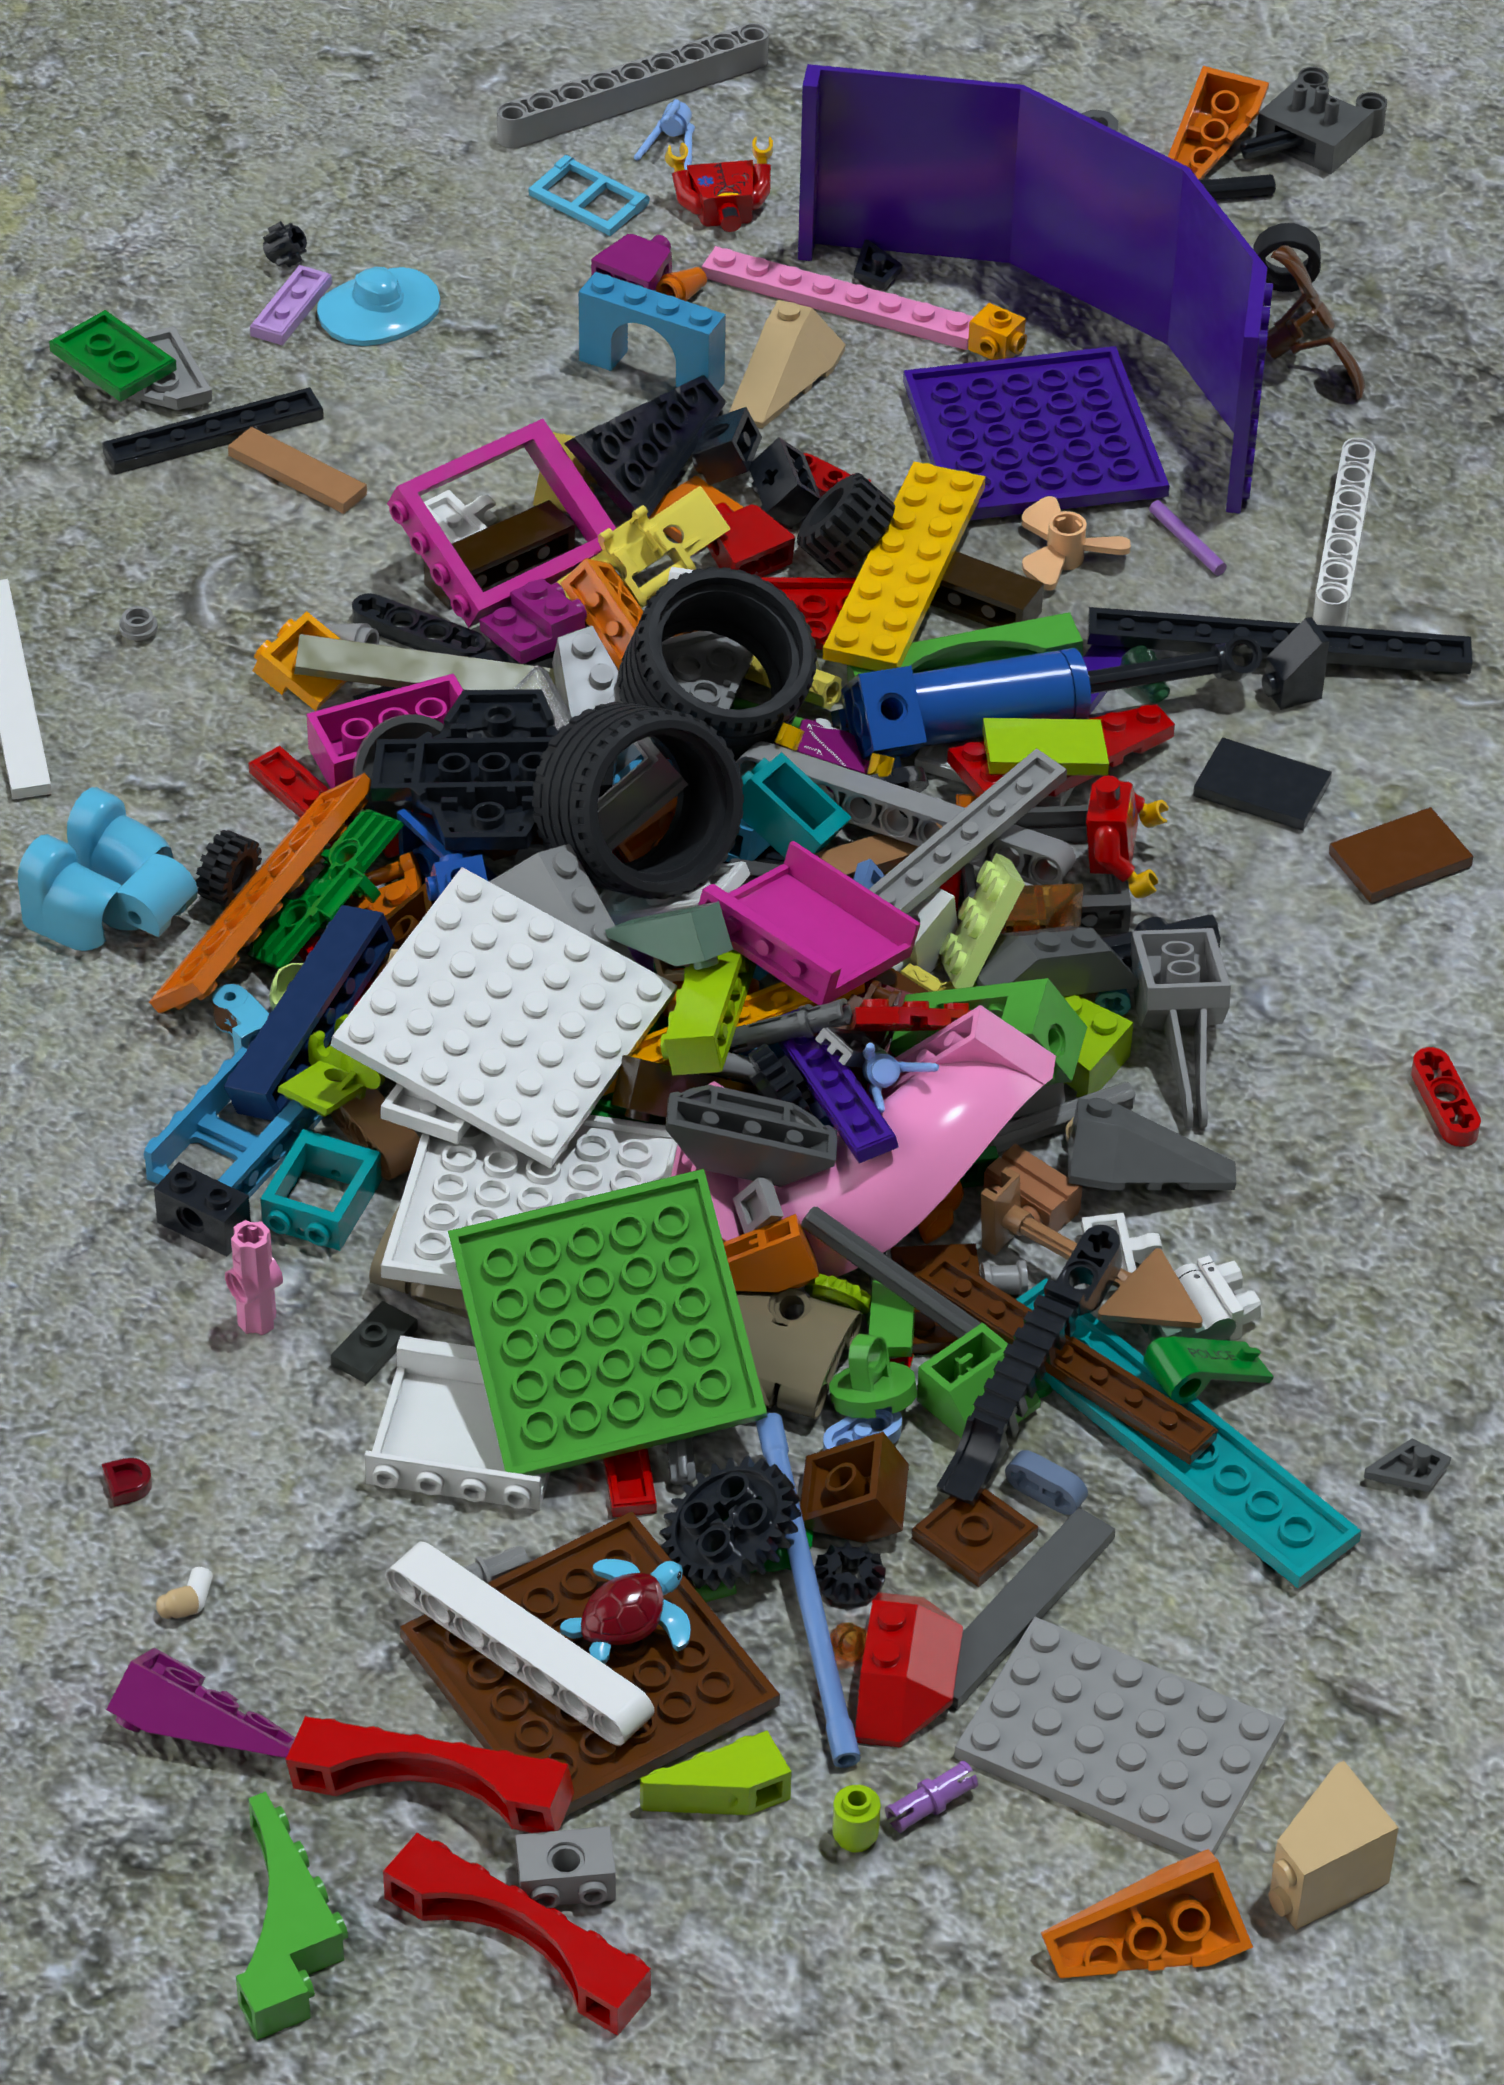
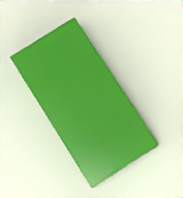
M873 1280L869 1335L885 1339L889 1357H912L916 1308L878 1281Z

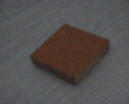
M984 1488L973 1506L950 1496L912 1528L911 1539L979 1588L1038 1536V1526Z

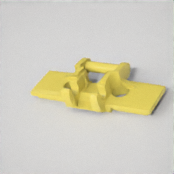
M701 486L650 520L647 516L648 510L642 505L632 512L630 520L612 531L610 528H607L598 534V543L602 552L591 559L611 563L613 568L620 574L622 581L641 609L647 606V600L655 596L656 592L667 584L671 567L695 570L696 567L690 557L730 530V527ZM667 527L677 528L682 534V543L669 541L663 529ZM665 555H669L674 564L638 588L632 577ZM569 574L558 580L557 583L560 584ZM564 590L566 597L569 600H571L566 591Z

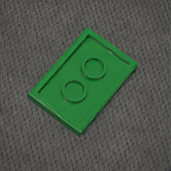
M106 310L49 341L51 353L120 402L177 370L176 360Z

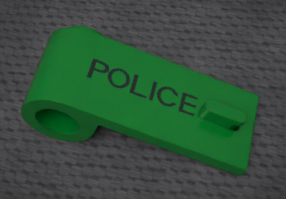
M1177 1336L1160 1337L1149 1344L1143 1360V1364L1165 1393L1178 1404H1185L1199 1396L1211 1379L1270 1383L1274 1378L1258 1357L1261 1351L1250 1347L1247 1342Z

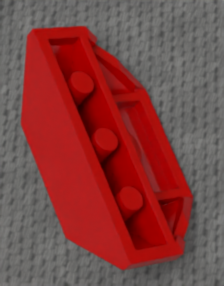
M878 1592L872 1600L860 1673L855 1728L857 1743L901 1748L911 1739V1735L930 1724L953 1703L963 1626L924 1597Z

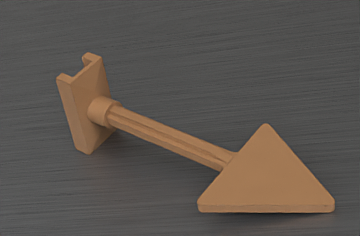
M1005 1167L1001 1172V1189L996 1194L987 1188L982 1191L981 1235L982 1248L996 1256L1015 1235H1024L1067 1260L1070 1258L1077 1243L1033 1219L1031 1213L1021 1208L1019 1173ZM1160 1248L1154 1249L1134 1272L1130 1273L1121 1268L1112 1284L1118 1289L1098 1310V1319L1103 1321L1201 1328L1203 1320Z

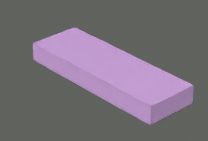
M299 265L250 325V336L283 346L332 285L331 274Z

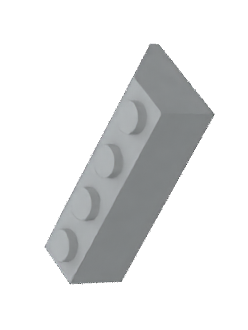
M570 844L538 852L489 881L635 962L626 945L607 938L605 929L613 927L615 924Z

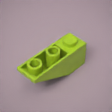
M768 1730L753 1736L740 1737L732 1744L711 1752L698 1753L690 1760L674 1766L658 1768L649 1775L640 1778V1807L643 1811L751 1815L791 1799L792 1771Z

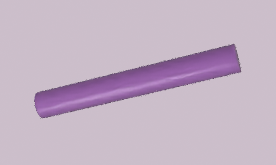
M1156 500L1150 505L1149 511L1216 576L1225 572L1227 565L1160 500Z

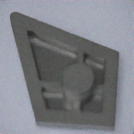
M1412 1438L1365 1468L1364 1478L1430 1492L1449 1466L1451 1457Z

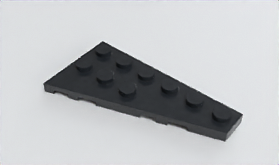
M701 375L604 424H600L583 434L575 436L564 444L595 479L596 483L619 507L622 514L630 520L632 512L644 505L648 510L647 516L649 518L695 450L707 420L718 416L726 404V400L705 375Z

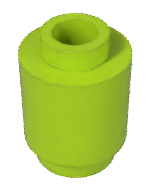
M849 1785L842 1788L834 1798L832 1833L838 1844L846 1851L854 1853L863 1852L870 1848L878 1838L881 1802L877 1793L871 1788L864 1785Z

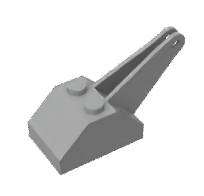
M1213 928L1132 931V972L1139 980L1138 987L1134 988V999L1140 1027H1149L1154 1030L1164 1029L1182 1104L1185 1128L1193 1127V1103L1179 1026L1194 1028L1196 1108L1199 1127H1207V1027L1223 1024L1230 1008L1231 984Z

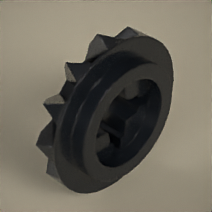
M847 1540L843 1547L837 1548L830 1544L825 1554L817 1555L814 1569L819 1590L824 1596L833 1601L844 1604L865 1602L876 1596L884 1585L886 1568L882 1564L880 1553H871L867 1544L860 1548L853 1547ZM842 1564L847 1565L850 1569L858 1567L857 1577L849 1572L842 1573Z

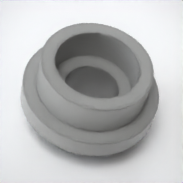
M143 606L128 608L124 611L119 621L120 633L125 638L134 641L146 640L152 637L158 629L156 617L150 609Z

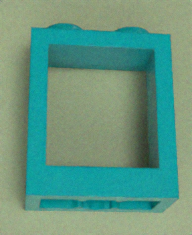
M782 752L770 762L764 757L751 772L748 771L741 777L744 794L743 820L784 858L786 857L789 843L795 841L813 854L819 853L852 818Z
M302 1129L260 1198L262 1222L270 1230L278 1234H286L309 1241L318 1246L341 1251L382 1181L380 1152ZM303 1171L349 1184L334 1212L287 1198Z

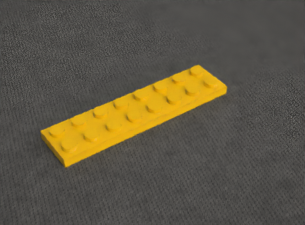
M913 462L894 500L895 510L890 525L878 543L870 550L823 646L824 660L874 671L901 667L985 489V476L934 466L929 463Z

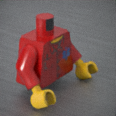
M757 136L754 137L752 153L757 159V164L753 165V160L687 165V170L684 168V162L688 155L687 145L681 142L679 147L681 157L674 156L669 145L665 154V161L670 167L674 168V172L671 174L678 203L692 214L697 215L701 224L706 227L721 226L726 232H734L741 227V224L750 223L752 221V210L760 209L770 194L771 165L767 163L773 153L772 138L769 137V147L765 150H760L756 146Z
M1103 776L1094 782L1091 787L1086 820L1090 874H1113L1122 882L1127 880L1129 889L1135 898H1144L1155 893L1157 890L1154 885L1158 884L1156 874L1150 869L1136 874L1132 859L1138 826V814L1141 823L1147 828L1167 823V820L1160 814L1168 811L1167 803L1163 800H1157L1146 804L1145 799L1134 792L1132 783L1122 782L1114 776Z

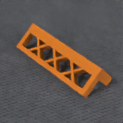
M585 558L560 584L571 600L579 599L584 604L587 612V619L585 621L589 626L594 627L609 656L619 670L623 655L644 611L611 563Z

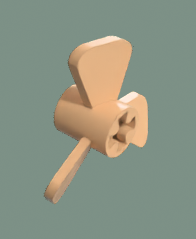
M1047 496L1028 507L1022 514V526L1047 540L1046 547L1023 558L1022 570L1028 578L1043 583L1044 590L1051 591L1056 588L1062 570H1073L1082 565L1084 551L1126 555L1130 553V539L1122 536L1085 538L1086 520L1075 512H1061L1057 499L1053 496Z

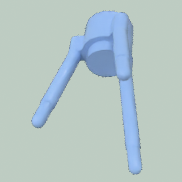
M678 99L670 102L661 120L658 121L654 130L634 155V159L636 161L640 160L661 132L664 131L665 134L672 137L684 134V143L688 147V155L684 162V168L687 170V165H692V134L695 130V126L690 123L692 117L690 108Z
M868 1043L862 1052L865 1058L862 1073L865 1080L870 1084L869 1093L872 1095L874 1104L880 1113L885 1111V1104L881 1094L882 1088L892 1086L898 1080L901 1072H936L939 1069V1065L936 1063L898 1062L893 1056L888 1054L875 1053L873 1043Z

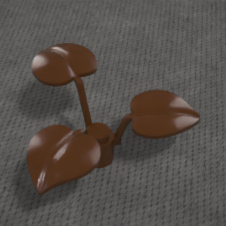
M1289 246L1279 247L1272 253L1271 258L1279 261L1288 269L1297 281L1302 295L1284 316L1274 322V326L1268 330L1267 352L1275 360L1290 350L1293 354H1296L1301 350L1329 345L1336 352L1351 378L1356 393V401L1361 399L1365 388L1364 376L1358 363L1342 342L1339 343L1334 337H1328L1300 344L1299 340L1304 338L1300 326L1315 315H1317L1324 328L1328 331L1334 329L1335 323L1328 308L1320 301L1318 293L1313 288L1310 276L1299 256ZM1307 301L1312 309L1297 321L1294 319L1288 321L1302 304Z

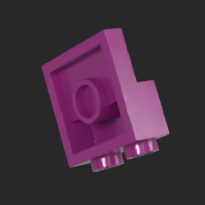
M542 578L528 582L525 586L511 591L510 606L499 608L493 613L479 618L480 631L516 661L524 664L554 651L558 637L585 628L587 612L584 604L579 599L571 601L566 597L564 589L559 583L556 582L550 585Z

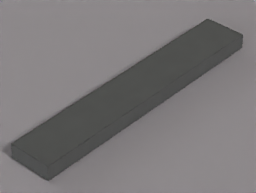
M1078 1507L963 1631L953 1703L951 1706L958 1709L1019 1643L1033 1618L1041 1619L1115 1539L1116 1529Z

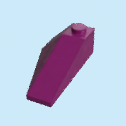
M152 1648L129 1663L106 1709L117 1716L115 1721L119 1725L133 1732L143 1730L148 1733L283 1758L287 1757L295 1739L294 1736L261 1714L248 1711L245 1715L238 1710L239 1704L236 1697L227 1691L219 1692L206 1689L202 1686L206 1677L156 1648Z

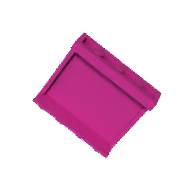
M795 841L789 843L784 864L729 893L715 884H711L702 889L698 904L703 905L719 901L733 949L817 1005L834 1001L911 957L921 924Z

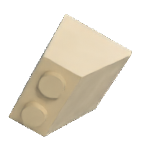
M1344 1760L1333 1767L1277 1840L1268 1896L1274 1911L1281 1917L1285 1916L1295 1930L1388 1884L1390 1881L1399 1827Z

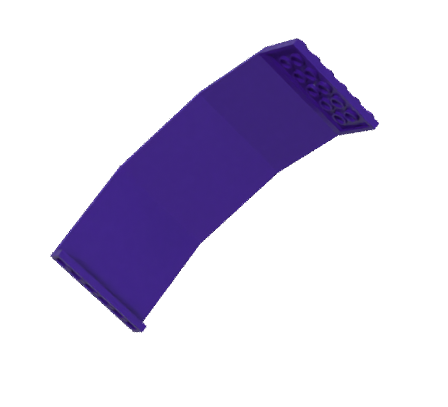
M807 64L802 86L798 260L812 261L815 244L862 249L864 240L868 239L883 251L1010 263L1169 346L1234 433L1226 512L1240 514L1242 499H1250L1252 477H1246L1245 475L1252 476L1270 319V307L1266 306H1271L1273 283H1266L1267 266L1192 170L1025 85Z

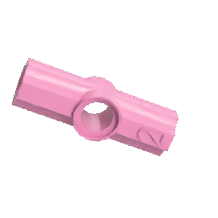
M245 1220L233 1227L234 1235L231 1238L233 1268L225 1272V1281L232 1296L236 1299L238 1326L246 1334L258 1333L264 1335L274 1329V1319L277 1317L275 1288L283 1284V1276L277 1262L272 1257L270 1229L262 1221L249 1222Z

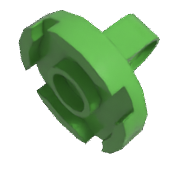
M858 1334L852 1340L848 1354L849 1368L836 1374L829 1383L831 1403L834 1402L835 1410L839 1414L851 1418H876L875 1410L890 1406L893 1414L911 1405L917 1397L914 1371L906 1365L890 1362L887 1343L883 1337Z

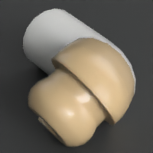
M204 1567L193 1568L187 1586L169 1590L166 1594L158 1597L156 1602L158 1614L165 1619L172 1617L178 1619L202 1611L212 1582V1572Z

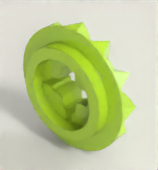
M819 1274V1277L811 1279L804 1286L805 1291L812 1298L859 1311L862 1314H867L871 1308V1296L867 1291L861 1290L859 1285L851 1284L846 1279L841 1280L833 1275Z

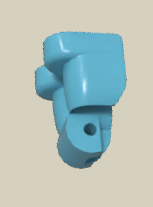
M91 787L84 791L70 811L67 822L68 843L49 834L40 835L26 849L18 869V887L23 924L28 929L42 936H46L74 950L81 951L98 948L106 942L102 921L108 926L119 930L142 929L156 937H160L171 925L172 917L181 915L197 899L198 894L195 880L181 863L173 859L172 850L167 841L151 828L126 816L123 801L98 787Z

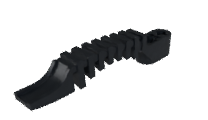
M1095 1225L1087 1229L1056 1282L1048 1279L1044 1286L1045 1296L1038 1294L1034 1301V1310L1027 1312L1023 1319L1024 1326L1017 1328L1013 1335V1344L1008 1343L1003 1352V1361L998 1360L993 1369V1378L988 1377L983 1386L985 1392L982 1396L978 1395L973 1404L975 1409L972 1415H969L959 1446L936 1486L938 1491L972 1506L975 1504L1009 1447L1006 1434L1015 1438L1019 1431L1015 1414L1022 1418L1026 1414L1028 1407L1025 1395L1031 1399L1037 1391L1035 1378L1040 1381L1044 1378L1046 1374L1045 1362L1052 1365L1056 1358L1055 1348L1061 1351L1066 1343L1065 1335L1070 1338L1076 1330L1075 1321L1077 1317L1089 1314L1101 1305L1122 1267L1120 1237L1115 1229L1106 1225ZM1079 1284H1087V1285H1090L1089 1287H1087V1288H1085V1289H1076V1288H1074L1075 1286H1077V1285H1079Z

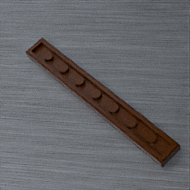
M944 1253L917 1276L921 1281L980 1323L983 1322L1011 1345L1014 1342L1013 1335L1017 1328L1024 1326L1023 1319L1027 1312L1033 1311ZM1065 1335L1066 1343L1061 1351L1055 1348L1056 1358L1052 1365L1045 1362L1048 1374L1189 1465L1217 1439L1218 1429L1073 1336L1070 1338Z

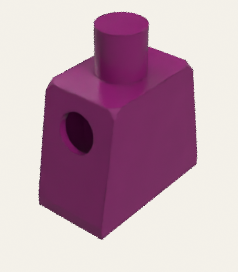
M627 234L591 259V276L598 272L656 291V285L664 274L672 273L671 244L662 235H656L651 240H647L635 234Z

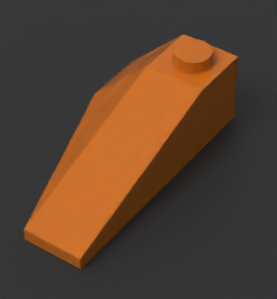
M1203 66L1168 157L1189 167L1196 177L1202 180L1257 117L1269 88V82Z
M1209 1849L1166 1866L1040 1932L1059 1978L1116 1974L1118 1971L1140 1969L1155 1971L1165 1970V1967L1192 1965V1967L1211 1966L1253 1948L1220 1863Z

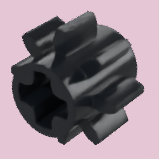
M281 221L269 227L268 231L270 234L263 237V251L268 260L277 264V266L286 263L288 267L301 262L302 258L300 255L307 252L305 249L307 239L304 232L298 226L293 225V223L284 226Z

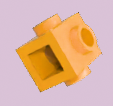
M988 303L969 322L968 350L991 360L1013 358L1016 354L1019 355L1024 350L1027 342V335L1025 334L1026 318Z

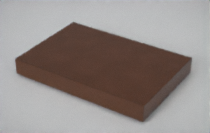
M1432 807L1340 839L1329 845V855L1370 903L1471 867L1473 863V855Z

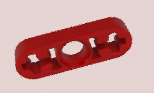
M1425 1047L1418 1050L1413 1057L1411 1076L1441 1136L1447 1143L1457 1147H1467L1474 1144L1479 1136L1481 1118L1450 1057L1446 1052L1435 1047ZM1433 1070H1437V1077L1435 1079ZM1448 1092L1457 1099L1449 1102L1442 1101L1435 1094ZM1456 1115H1458L1457 1121L1459 1124H1454Z

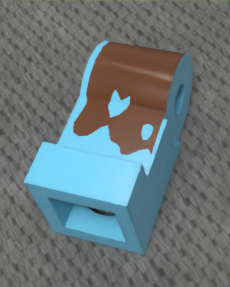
M226 984L217 988L212 994L214 1023L216 1027L222 1032L231 1034L235 1054L242 1047L247 1049L266 1022L269 1012L240 985Z

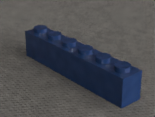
M341 905L334 918L328 923L326 930L313 950L309 952L306 961L294 979L288 984L287 990L276 1007L269 1013L266 1022L255 1039L249 1044L246 1053L234 1071L230 1073L224 1085L237 1114L273 1121L291 1101L278 1092V1087L312 1066L308 1061V1041L310 1036L319 1030L325 1033L324 1047L327 1048L334 1035L336 1020L344 1014H349L395 942L383 912Z

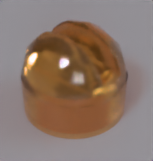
M842 1622L830 1632L834 1654L849 1662L859 1660L864 1655L866 1630L850 1622ZM844 1638L851 1645L847 1649L843 1644Z

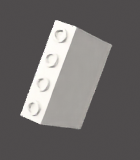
M400 1336L397 1345V1369L373 1450H366L364 1455L366 1484L388 1489L397 1488L422 1492L427 1495L462 1498L472 1502L482 1501L508 1505L518 1509L540 1510L550 1472L535 1476L505 1472L476 1347Z

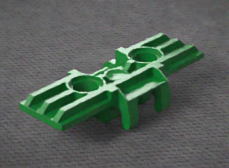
M369 809L361 811L329 850L325 849L320 854L325 860L322 863L324 867L298 899L292 900L284 897L281 901L283 903L282 908L250 944V950L246 954L251 959L275 969H280L290 963L316 930H326L328 923L351 895L358 898L364 895L368 901L374 903L381 895V892L364 873L404 826L403 823Z

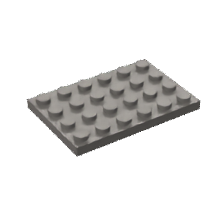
M1034 1617L957 1742L954 1758L965 1761L972 1766L1185 1857H1190L1206 1849H1209L1215 1855L1283 1734L1285 1720Z

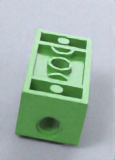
M1048 978L905 995L904 1002L929 1001V1008L944 1009V1004L969 1003V1010H973L980 1005L1056 1055L1053 1078L1043 1086L1072 1082L1087 1026ZM894 1031L889 1049L897 1057L938 1031Z

